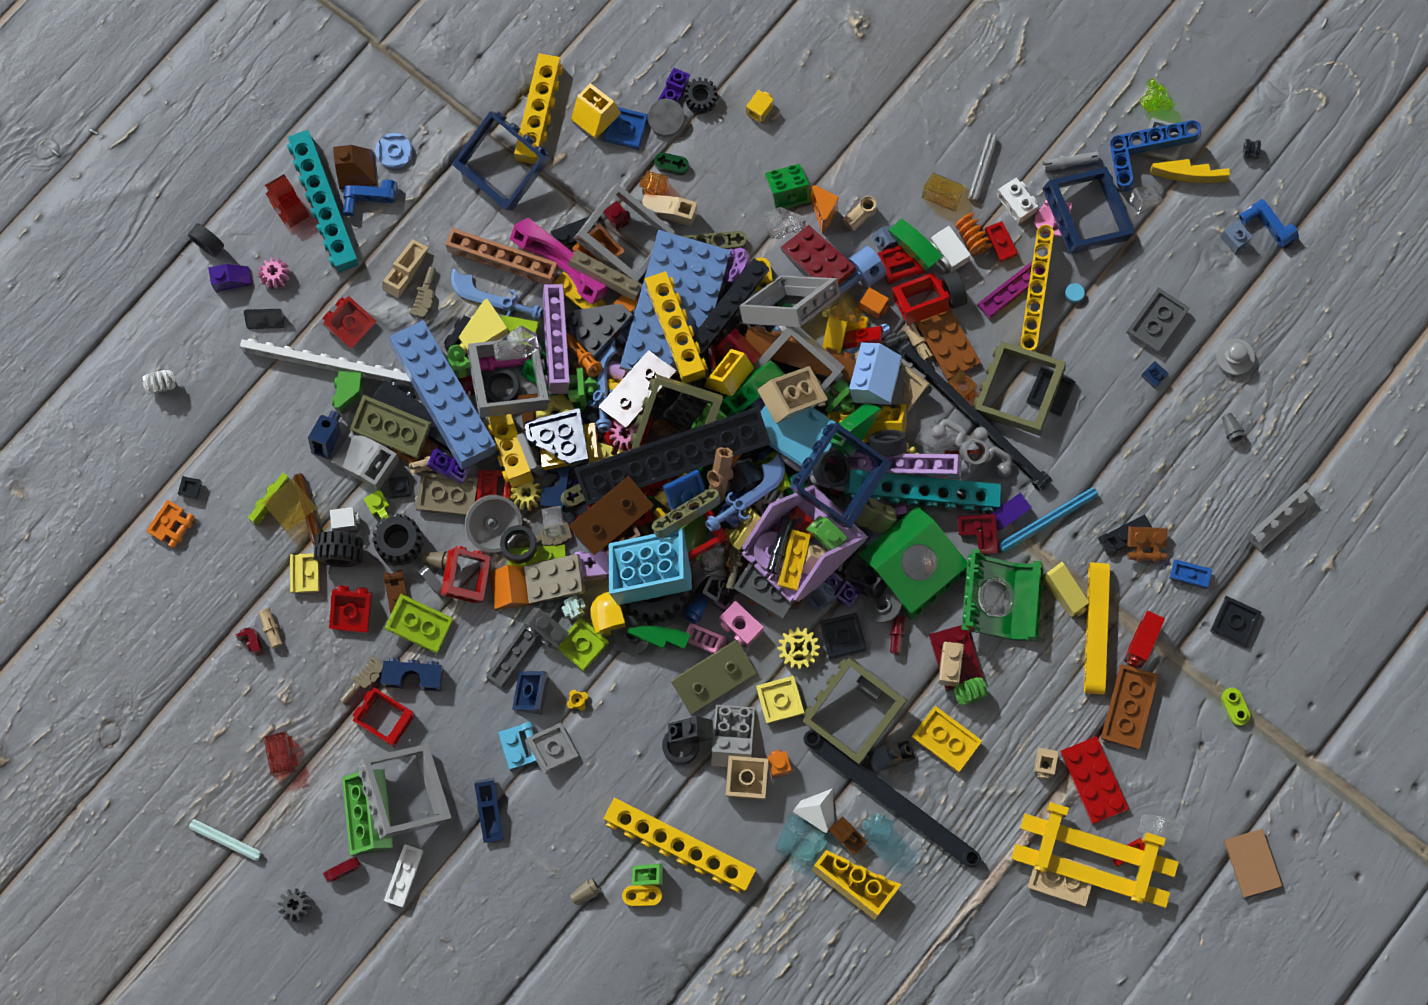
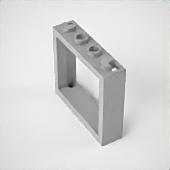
M616 184L610 189L573 239L605 265L638 282L648 268L652 251L637 272H634L587 232L615 195L657 230L672 234L675 231L671 229L672 227L668 222L659 219L655 211L647 209L639 198L630 195L626 187Z
M780 275L740 305L743 323L801 327L840 297L837 278ZM785 295L806 296L792 308L772 306Z
M788 326L754 364V369L750 373L752 374L765 365L791 335L832 371L830 376L820 385L825 395L831 389L829 386L831 382L834 381L836 383L843 376L841 371L844 366L800 327Z
M536 336L468 344L467 355L471 366L470 370L479 418L548 410V402H551V393L546 389L548 378L547 375L543 374L545 364L544 359H540L542 350L540 344H537ZM530 352L539 397L487 403L478 358Z
M429 744L363 758L357 764L359 769L358 775L363 782V793L368 798L369 812L373 815L375 821L374 828L375 830L377 829L380 839L444 824L451 819ZM416 755L435 816L390 827L371 765Z

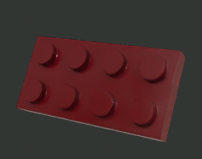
M810 225L806 226L780 247L781 251L809 277L837 278L838 285H840L857 271L856 267Z

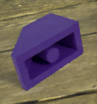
M223 264L208 267L211 285L215 292L252 285L249 266Z

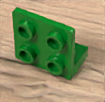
M800 164L774 169L765 173L776 211L812 202L809 183Z

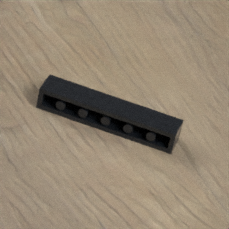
M385 380L372 398L433 423L428 438L451 453L423 402L417 401L416 396L409 391L405 393L400 390L401 387L395 382L391 381L389 383Z

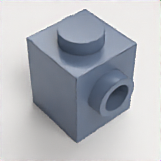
M1238 220L1225 229L1220 238L1236 254L1238 251H1245L1250 246L1249 243L1252 236Z

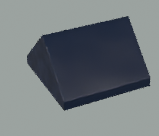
M546 671L519 672L512 710L542 715L549 680Z

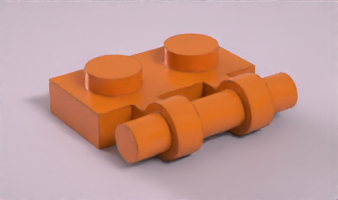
M167 499L146 532L162 542L165 541L167 536L170 537L171 540L168 546L174 549L183 540L182 536L186 530L190 529L193 525L192 521L195 516L189 513L186 518L181 517L185 510ZM178 522V523H180L181 525H180V527L178 528V530L176 531V533H174V532L171 531V530L173 529V527L175 526V524Z

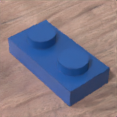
M1174 559L1169 579L1207 589L1212 569Z

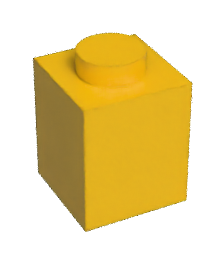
M758 90L747 104L746 114L762 123L773 108L774 99L769 93Z

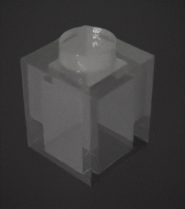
M561 506L542 509L544 530L547 537L559 538L562 535H567Z

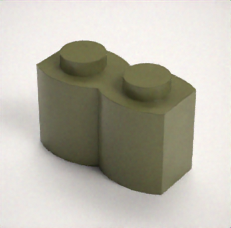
M869 498L854 523L862 527H868L877 534H883L897 521L896 511L890 505L880 504L876 499Z

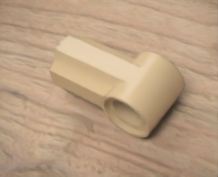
M864 196L860 203L843 219L845 225L853 232L856 231L869 217L875 215L876 200L872 196ZM865 204H871L873 207L871 209H865L863 206Z

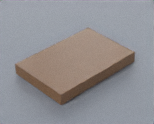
M1263 829L1223 840L1243 898L1282 887Z

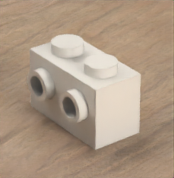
M1017 177L998 189V199L1018 225L1036 214L1038 209L1036 198L1029 195L1026 185L1022 181L1020 182Z
M950 226L930 238V243L943 256L940 263L944 269L953 272L969 262L971 254Z

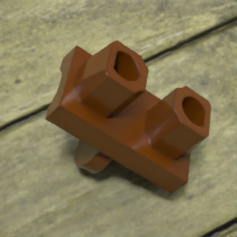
M843 816L828 830L853 856L868 842Z

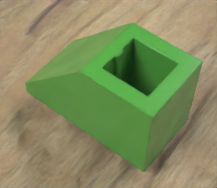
M338 372V377H335L334 380L336 395L332 397V406H334L338 413H342L362 397L364 382L362 373Z

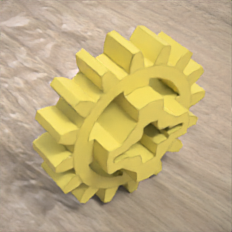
M797 627L796 632L789 629V635L783 633L784 640H779V644L782 646L778 647V652H782L779 655L780 659L785 658L784 665L790 663L791 669L796 665L798 670H801L802 665L809 668V662L815 663L813 657L819 656V653L815 651L820 650V646L815 645L818 642V638L812 639L813 632L807 634V628L801 632L799 627ZM809 643L812 647L811 654L807 650V646ZM786 644L791 648L788 655L786 653ZM795 646H802V652L800 650L795 652ZM796 658H802L803 660L797 661V660H795V659H796Z

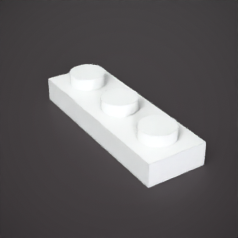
M404 844L384 902L404 908L424 852L423 850Z

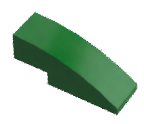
M901 218L888 229V232L911 258H915L925 271L943 257L918 230Z
M660 626L629 628L627 634L660 649H663L665 643L684 650L691 635L677 629Z

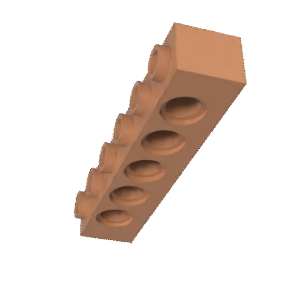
M454 228L451 229L445 243L449 253L542 284H554L559 271L557 262Z

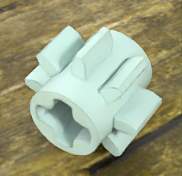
M572 596L563 601L565 606L561 608L565 617L570 616L573 620L585 614L583 609H586V605L582 598L578 599L577 596Z

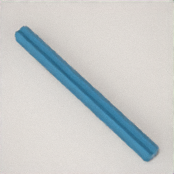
M1094 487L1088 489L1000 542L999 549L1002 553H1005L1098 496V492Z

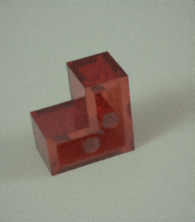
M285 174L265 185L268 191L265 194L274 210L278 208L280 211L278 216L283 224L288 223L291 228L309 217L306 208L298 198Z

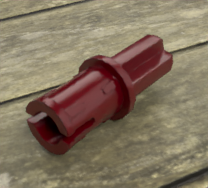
M897 615L893 619L892 632L889 633L891 636L890 653L894 655L901 654L902 639L905 637L903 633L904 616Z

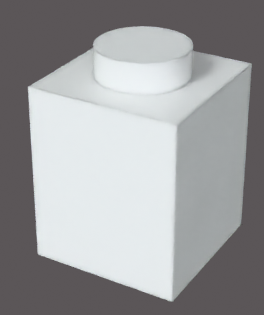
M353 507L330 510L331 528L333 531L348 532L357 530L360 518L359 513H356Z

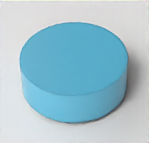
M1073 283L1066 288L1065 297L1069 302L1078 303L1083 299L1084 289L1080 284Z

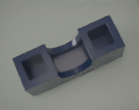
M575 466L547 470V473L558 475L560 480L553 487L543 486L540 502L542 510L565 511L566 506L561 502V495L568 488L572 487L573 477H570L571 470L574 471Z
M389 658V661H383L381 685L383 687L403 689L404 679L408 675L416 674L420 676V688L422 690L442 691L444 668L442 665H439V662L428 661L427 664L420 663L419 660L400 662L401 660L397 658Z

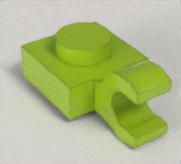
M381 490L363 498L373 516L379 514L381 519L384 517L385 519L389 518L385 510L390 508Z

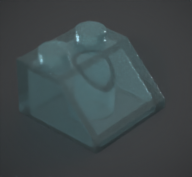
M791 813L782 830L775 850L812 866L826 833L805 819Z

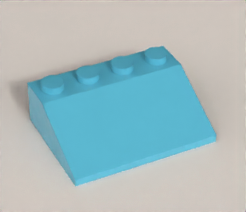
M766 405L761 411L771 441L769 446L802 466L805 458L811 455L813 445L823 436V429L828 424L830 425V423H836L814 408H810L779 423H775ZM830 443L828 444L824 452L829 450V448L831 447Z
M683 528L662 538L652 534L609 543V594L617 605L692 590L691 569Z

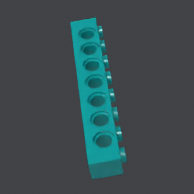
M309 130L288 136L290 143L287 144L290 155L294 154L295 160L292 161L296 171L300 170L301 176H298L302 187L306 186L307 188L305 196L308 203L312 202L314 207L310 210L313 218H318L319 224L316 226L319 234H324L325 240L322 242L326 252L330 251L331 257L328 258L332 268L336 267L339 273L359 266ZM307 151L306 155H300L301 152ZM313 167L312 171H306L307 168ZM319 183L318 187L312 188L313 184ZM325 199L324 203L318 204L319 200ZM327 215L332 216L329 220H323ZM331 232H338L335 236H329ZM338 248H344L340 253L335 252Z
M850 470V477L845 487V496H851V499H853L870 471ZM885 473L870 498H874L878 502L881 499H886L889 503L907 501L908 505L926 503L928 507L945 505L947 509H956V506L968 511L979 508L982 509V512H994L995 509L1000 507L1001 484ZM882 484L888 485V493L882 490ZM901 486L907 487L908 494L901 492ZM920 487L926 490V496L920 494ZM939 489L945 492V498L939 496ZM957 491H961L964 494L963 500L957 497ZM976 493L982 495V502L976 499Z

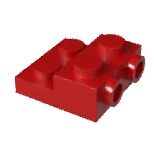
M347 296L346 298L341 297L336 302L337 308L333 312L329 310L323 316L324 322L322 325L352 349L377 321L350 296Z
M338 585L337 588H334L331 592L329 629L367 633L369 631L370 612L372 611L373 592H368V588L365 587L349 590V586Z

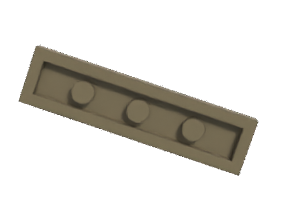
M578 250L568 263V266L632 300H635L642 290L643 285Z

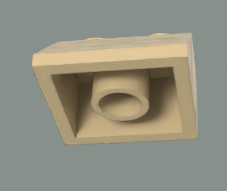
M729 756L726 797L765 800L768 759Z

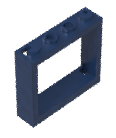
M490 111L452 165L502 208L513 211L551 157L547 155L548 151L540 145L536 146L533 143L534 139L527 134L523 135L520 132V127L514 123L510 124L503 113L500 111ZM496 122L540 157L510 199L467 164Z
M1107 167L1052 179L1042 188L1069 255L1125 242L1134 234V227L1129 221L1127 210L1122 204L1119 191L1116 189L1113 177ZM1099 180L1119 231L1080 240L1059 188Z
M830 423V425L828 424L823 429L821 439L813 445L811 455L803 461L800 472L792 478L790 489L842 527L851 528L888 470L891 462L840 424ZM835 434L875 463L842 516L802 488Z

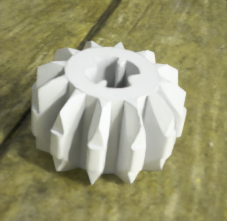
M170 370L152 372L142 378L143 387L148 394L166 392L176 387L175 376Z

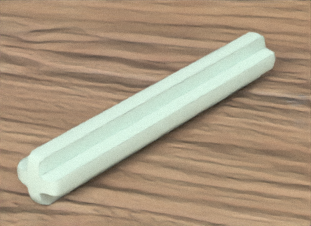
M193 819L189 825L191 830L254 861H258L262 855L261 851L200 821Z

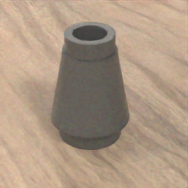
M1228 413L1222 416L1226 438L1231 443L1243 439L1245 431L1233 414Z

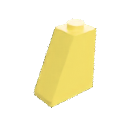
M488 299L482 302L459 336V345L464 349L465 354L468 353V344L497 341L509 334L506 325Z
M1061 562L1047 572L1043 583L1072 618L1075 615L1079 617L1085 613L1089 601L1065 564Z

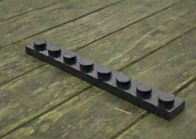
M753 258L692 337L694 342H698L701 353H698L700 359L739 311L740 305L749 298L769 272V267ZM693 358L685 359V361L691 362L694 360ZM673 360L670 366L678 372L675 361ZM678 372V374L673 378V380L682 382V379Z

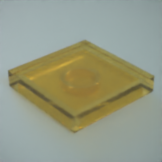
M291 479L262 502L286 533L317 509L294 479Z

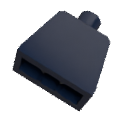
M330 411L328 417L320 415L308 436L312 454L329 460L341 432L339 426L341 415L338 412Z

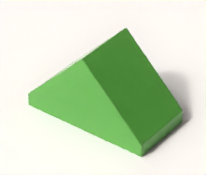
M663 864L633 866L632 886L652 885L663 887Z

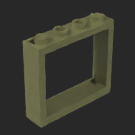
M1001 341L999 347L996 346L993 351V363L988 364L986 370L988 376L986 381L982 380L979 389L981 394L975 398L973 407L986 419L1041 436L1064 375L1066 362ZM1004 353L1055 369L1035 422L984 406Z
M656 374L654 379L651 378L647 388L650 390L649 396L644 397L641 406L644 408L643 414L638 415L636 420L637 432L631 435L629 443L632 444V449L642 446L640 442L659 385L712 402L704 424L716 420L723 400L722 395Z
M850 657L847 660L844 658L837 667L840 669L836 676L834 674L831 675L826 682L828 687L825 691L820 690L815 697L817 702L813 707L809 706L803 713L805 716L803 722L860 764L908 699ZM850 667L896 700L858 753L812 720Z

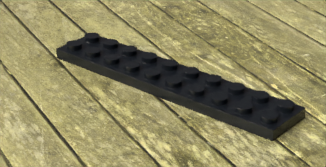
M758 406L576 467L574 470L586 505H590L599 501L628 475L641 488L713 464L716 450L720 447L731 449L733 451L732 455L736 456L769 445L771 441Z

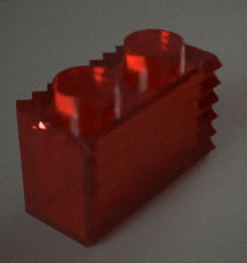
M286 731L264 736L270 774L276 777L297 772L296 766H299L297 755H293L292 747H295L293 736H289V733Z

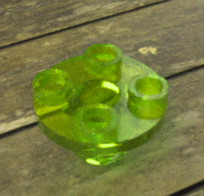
M1151 78L1146 82L1149 90L1140 98L1142 108L1148 113L1161 107L1166 111H1170L1175 106V103L1170 97H1167L1166 93L1168 91L1162 83L1158 84L1155 78Z

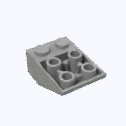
M351 431L331 460V463L377 491L380 490L399 462L396 453Z
M716 705L711 766L728 767L729 756L752 757L755 707Z

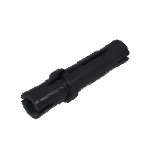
M782 516L774 547L769 553L771 557L766 571L770 573L772 570L771 574H778L781 560L785 557V547L792 524L794 523V519L790 518L788 520V516Z

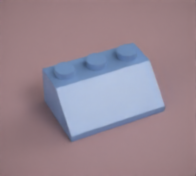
M861 342L849 388L853 402L891 405L902 356L880 343Z

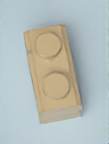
M943 643L938 684L958 686L964 644Z

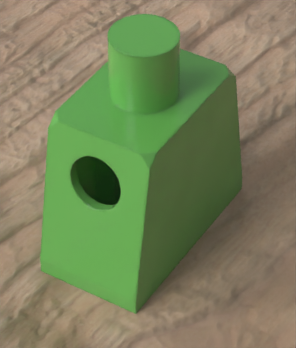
M820 515L806 529L827 551L841 546L847 540V536L828 518Z

